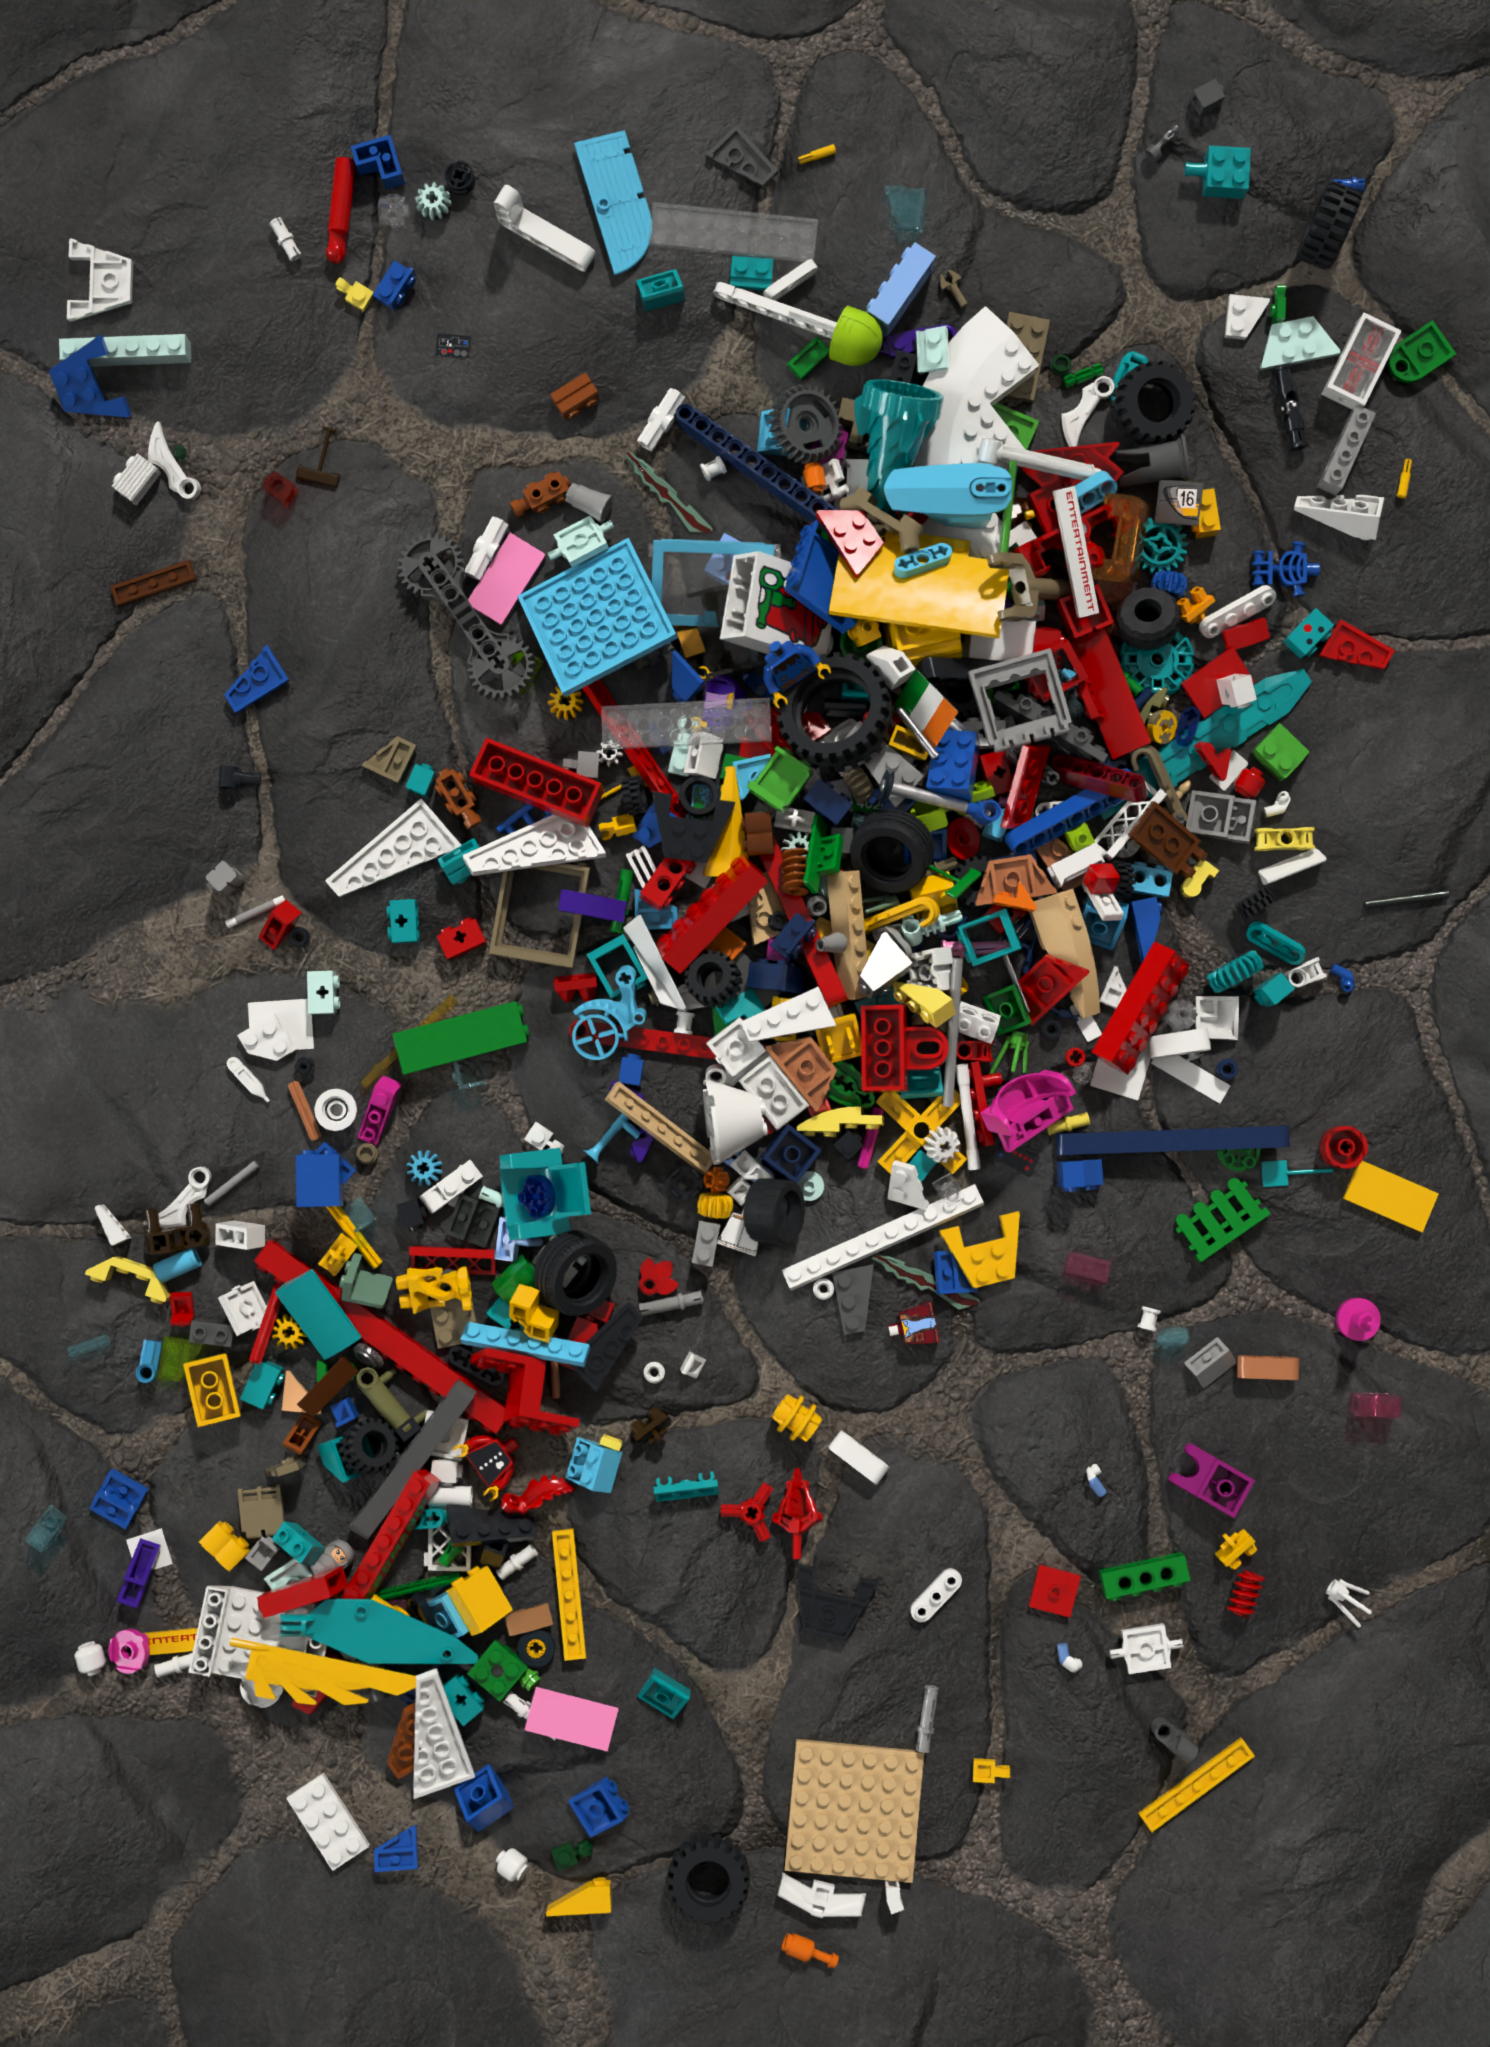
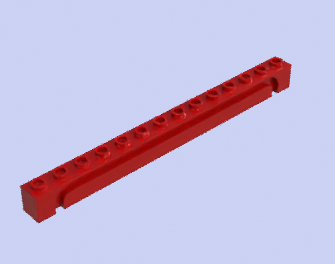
M275 1240L267 1241L254 1260L258 1264L257 1268L266 1274L270 1272L275 1276L274 1280L283 1285L313 1269L362 1336L360 1341L363 1344H367L369 1347L374 1346L379 1350L378 1354L387 1360L391 1358L396 1362L395 1366L403 1372L407 1370L412 1373V1378L420 1384L426 1383L430 1386L429 1390L439 1397L440 1395L445 1397L455 1382L460 1379L476 1390L475 1396L464 1410V1415L472 1421L476 1419L482 1423L481 1427L485 1431L497 1434L505 1423L503 1422L504 1403L495 1399L493 1395L368 1306L343 1301V1289L339 1288L337 1284L296 1255L287 1251L285 1247Z

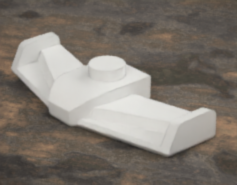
M782 1872L777 1896L809 1912L812 1916L820 1918L861 1917L866 1893L833 1894L834 1884L814 1879L812 1888Z

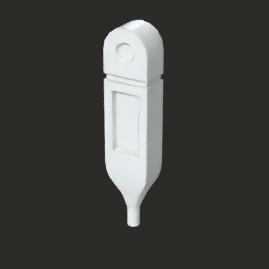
M236 1057L229 1058L227 1060L229 1070L234 1073L252 1094L263 1098L268 1103L270 1100L265 1094L263 1084L240 1059Z

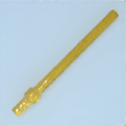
M451 993L417 1027L434 1023L457 998ZM396 1048L379 1064L376 1063L371 1068L372 1071L361 1081L366 1088L378 1076L381 1077L386 1072L385 1069L398 1058Z

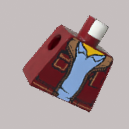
M931 1301L899 1312L900 1322L888 1325L890 1337L903 1335L905 1344L940 1342Z

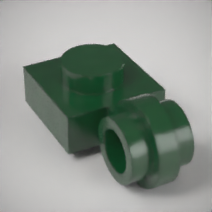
M583 1840L574 1849L572 1841L551 1848L558 1871L578 1864L577 1854L581 1858L591 1855L593 1853L592 1843H589V1840Z

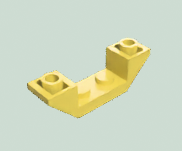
M121 1256L112 1257L85 1272L86 1275L91 1276L90 1280L98 1283L111 1280L115 1267H117L116 1271L124 1274L129 1272L135 1273L138 1279L144 1281L151 1279L145 1294L151 1297L150 1301L158 1304L170 1301V1292L166 1284L158 1280L154 1268Z

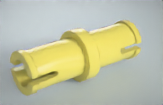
M1085 1112L1071 1117L1068 1115L1064 1116L1063 1119H1059L1048 1126L1047 1130L1048 1134L1051 1135L1063 1131L1071 1132L1072 1129L1091 1124L1088 1113Z

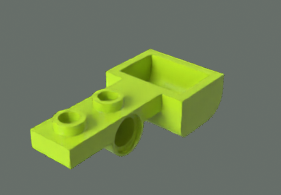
M990 780L975 783L972 801H968L975 803L995 796ZM916 801L910 807L911 814L920 819L929 829V832L948 825L945 812L950 811V809ZM958 812L960 815L963 816L968 815L965 813Z

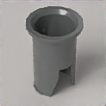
M1180 434V437L1174 441L1115 450L1116 461L1149 463L1148 467H1142L1120 477V489L1159 482V480L1182 478L1190 482L1184 434Z

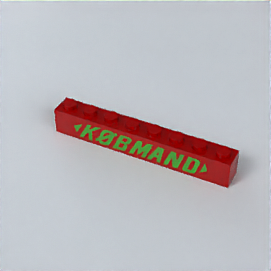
M426 1469L413 1472L340 1599H371L376 1594L440 1484L441 1480Z

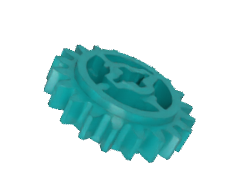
M1148 518L1147 525L1141 522L1139 525L1140 529L1136 528L1133 531L1136 536H1131L1130 541L1134 542V544H1131L1129 549L1135 550L1131 554V558H1138L1135 565L1142 563L1141 571L1148 567L1150 575L1154 570L1157 572L1163 569L1164 571H1169L1170 567L1176 570L1178 567L1177 563L1181 564L1184 561L1181 556L1187 554V551L1182 549L1188 546L1187 542H1182L1187 535L1179 534L1182 526L1175 529V525L1154 523L1151 518ZM1158 531L1157 536L1144 537L1149 532ZM1167 534L1173 540L1174 546L1172 545V542L1168 540ZM1157 542L1160 543L1161 549H1157ZM1143 546L1150 553V558L1144 552ZM1168 553L1173 554L1171 558L1159 561L1160 556L1167 555Z

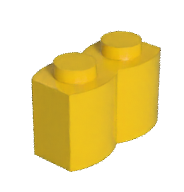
M219 1521L199 1543L230 1572L250 1551L248 1548L249 1544L243 1537L238 1538L233 1533L234 1529L229 1523Z

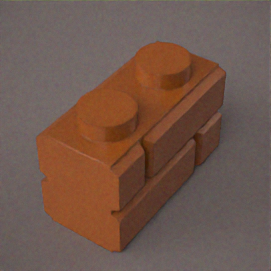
M586 372L550 394L552 402L564 420L567 418L574 419L580 414V410L585 407L591 408L595 406L600 398L597 389Z

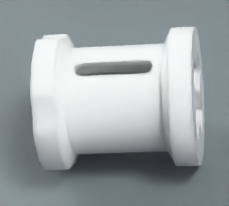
M717 456L715 460L705 465L703 463L700 464L707 482L711 481L712 477L727 472L720 456Z
M677 1011L678 1020L674 1032L692 1035L691 1025L695 1014Z
M1142 1306L1143 1315L1141 1323L1137 1327L1156 1331L1155 1324L1157 1316L1161 1311Z

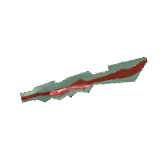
M631 451L625 455V458L634 466L635 474L642 478L643 484L650 487L651 492L657 493L661 502H669L689 532H712V527L690 504L686 507L677 498V491L665 480L656 476L653 468L642 459L637 458Z
M879 1253L873 1254L871 1259L883 1265L887 1272L894 1273L897 1279H903L907 1284L914 1283L921 1291L929 1288L937 1294L936 1281H934L933 1275L917 1268L907 1267L904 1265L905 1262L890 1256L886 1257ZM969 1293L938 1294L958 1310L979 1303V1299Z

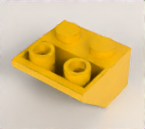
M941 874L924 877L918 885L909 890L911 900L925 896L936 901L941 915L958 910L957 899L945 894V891L950 890L954 883L951 879ZM925 909L915 913L916 919L918 921L922 918L926 920L930 915V910Z

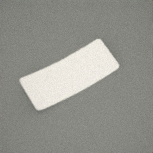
M1075 1005L1070 1006L1072 1014L1078 1015L1079 1012ZM1081 1016L1077 1017L1079 1020L1077 1024L1087 1042L1101 1036L1102 1033L1093 1016L1084 1019Z

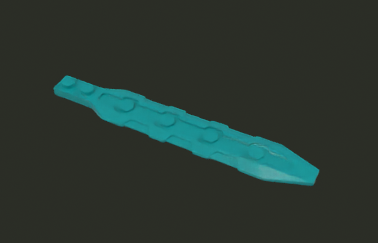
M1300 669L1263 679L1254 685L1257 700L1250 702V706L1238 709V707L1231 708L1230 705H1223L1211 713V716L1191 729L1188 728L1178 734L1176 739L1157 750L1173 786H1177L1178 782L1195 771H1200L1206 767L1193 747L1199 741L1211 743L1216 750V755L1224 748L1231 749L1232 747H1237L1264 726L1271 725L1288 714L1312 683L1305 670ZM1145 756L1137 761L1139 770L1135 772L1132 769L1131 772L1142 775L1149 785L1159 791V784ZM1147 790V798H1152L1154 795ZM1127 800L1102 812L1099 816L1103 821L1118 812Z

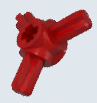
M762 1483L753 1498L749 1497L747 1502L742 1501L741 1505L721 1504V1516L740 1517L741 1521H746L748 1526L752 1525L760 1542L768 1540L771 1534L763 1521L765 1518L763 1511L765 1510L764 1504L772 1493L773 1488L767 1483ZM749 1507H753V1510L754 1508L757 1509L755 1516L747 1515Z

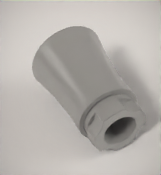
M572 483L566 493L565 501L592 516L600 523H603L610 513L614 497L583 485Z

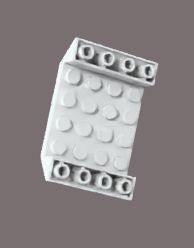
M207 1586L188 1673L209 1677L215 1673L245 1679L251 1650L229 1646L231 1637L325 1657L327 1645L308 1637H280L281 1614H308L320 1604L314 1602L263 1618L262 1613L258 1609L257 1597L265 1592L234 1586ZM301 1689L309 1696L317 1697L318 1690Z

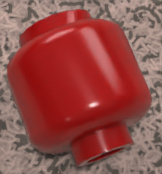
M1252 767L1251 770L1247 768L1242 769L1234 781L1235 792L1246 799L1257 797L1266 783L1265 779L1262 778L1264 773L1255 767Z

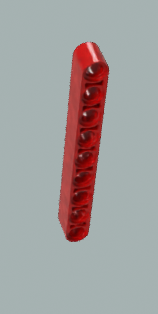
M773 835L775 854L759 855L760 860L770 878L788 921L797 912L810 922L812 918L802 896H793L782 891V852ZM816 930L817 935L810 943L806 942L802 949L829 1009L847 1001L848 998L828 953L819 952L816 949V941L820 939Z

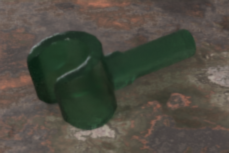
M174 445V451L171 454L175 459L183 460L186 456V448L182 445Z

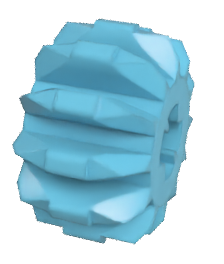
M429 1150L425 1152V1156L422 1151H418V1158L411 1155L410 1158L414 1163L406 1164V1166L413 1169L407 1171V1175L414 1174L411 1179L412 1182L419 1178V1186H423L424 1180L428 1186L431 1185V1178L434 1181H438L439 1178L435 1173L442 1174L443 1172L441 1169H436V1166L442 1165V1161L435 1163L434 1161L438 1155L434 1154L430 1158L431 1151ZM426 1162V1166H429V1171H425L423 1174V1170H420V1165H424Z

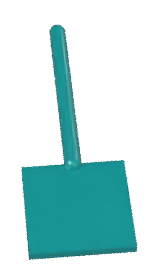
M1287 1160L1261 1162L1263 1187L1288 1186V1175L1334 1172L1333 1168L1287 1171Z

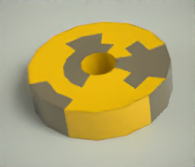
M1166 710L1154 712L1147 724V732L1151 741L1158 744L1170 742L1177 731L1175 715Z

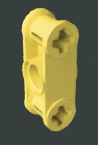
M1315 828L1254 829L1257 843L1255 851L1315 849V845H1313V832ZM1282 834L1288 837V844H1284L1281 841Z

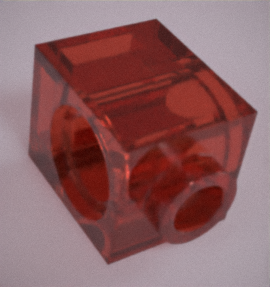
M276 471L265 478L264 486L262 487L268 495L288 507L299 491L295 484ZM278 484L284 485L281 491H274Z

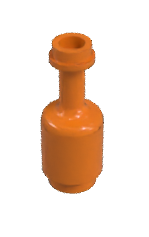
M787 1933L781 1950L785 1951L786 1955L804 1962H809L811 1958H815L827 1963L828 1968H835L839 1958L834 1952L829 1955L815 1949L814 1941L795 1933Z

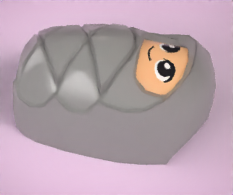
M337 1539L325 1546V1550L315 1565H310V1569L314 1575L341 1565L345 1570L354 1561V1551L343 1540Z

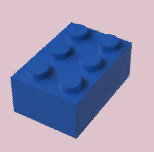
M947 730L935 748L940 756L935 760L930 759L926 788L928 791L972 801L980 750L977 731Z

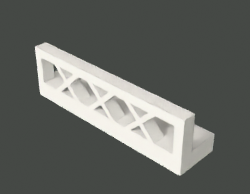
M1145 781L1147 790L1154 795L1152 799L1147 802L1138 803L1127 801L1094 840L1095 844L1102 849L1107 860L1113 859L1130 839L1128 833L1152 801L1159 804L1167 795L1163 790L1157 791ZM1128 806L1138 807V815L1136 817L1127 818L1126 809ZM1124 821L1125 831L1114 834L1113 824ZM1111 837V847L1108 851H1105L1097 844L1101 838Z

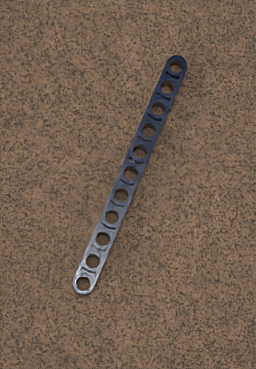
M681 404L677 407L676 422L681 430L810 522L818 521L816 513H814L816 509L838 510L693 406ZM684 415L690 416L687 419L681 418ZM699 427L707 428L703 431L698 430ZM715 439H722L723 441H722V442H715L714 440H715ZM733 450L739 451L738 454H732L730 452ZM749 462H754V463H756V465H754V466H749V465H747V464H748ZM765 474L773 475L771 478L764 477ZM781 486H788L789 489L783 490V489H781L780 487H781ZM803 497L806 501L800 502L797 499ZM819 522L817 527H819L820 529H822V530L825 532V530L823 529V527L821 526V524H820V522Z
M1289 1126L1056 1134V1155L1290 1147Z

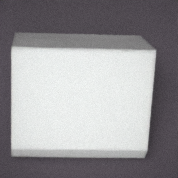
M689 1351L680 1371L697 1379L706 1359Z

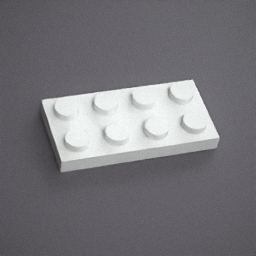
M324 1772L287 1796L286 1799L332 1871L369 1847V1842Z

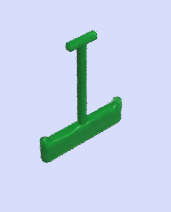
M932 865L929 866V869L957 882L950 890L945 891L946 895L957 899L982 875L980 871L969 868V872L961 879H958Z

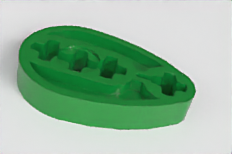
M847 1060L833 1063L838 1069L835 1076H844L843 1081L845 1083L852 1082V1088L854 1089L849 1088L845 1090V1084L842 1082L839 1085L836 1084V1078L834 1077L826 1096L849 1107H871L875 1102V1093H865L862 1091V1072L860 1069ZM861 1094L864 1096L866 1094H869V1099L871 1101L869 1102L866 1100L865 1102H862Z

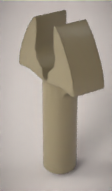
M948 270L947 274L952 279V283L946 282L941 274V292L944 290L951 291L960 308L966 307L968 303L957 286L962 277L956 272Z

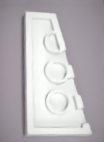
M819 987L741 1021L749 1042L836 1026Z

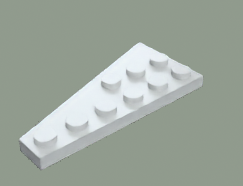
M420 799L325 881L339 897H342L445 855L461 846V844L426 803Z
M553 814L463 855V860L471 874L476 876L606 857V852L590 826L586 828Z
M437 1668L416 1675L414 1799L475 1778V1772Z

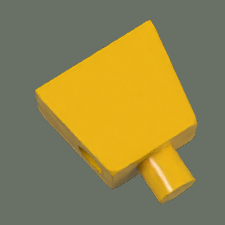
M899 725L895 726L888 745L897 753L912 757L914 760H926L928 753L910 730Z

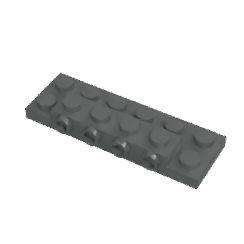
M997 691L993 697L994 708L1008 716L1012 715L1013 719L1021 724L1055 715L1054 709L1047 705L1042 707L1036 703L1037 700L1028 694L1026 696L1020 694L1016 701L1014 696L1006 691H1003V693ZM1072 721V723L1068 724L1069 733L1054 736L1053 730L1050 729L1051 738H1048L1050 741L1074 753V755L1081 759L1103 765L1106 763L1108 756L1105 753L1106 750L1099 745H1091L1094 736L1091 735L1092 732L1082 726L1078 728L1073 725L1074 722Z

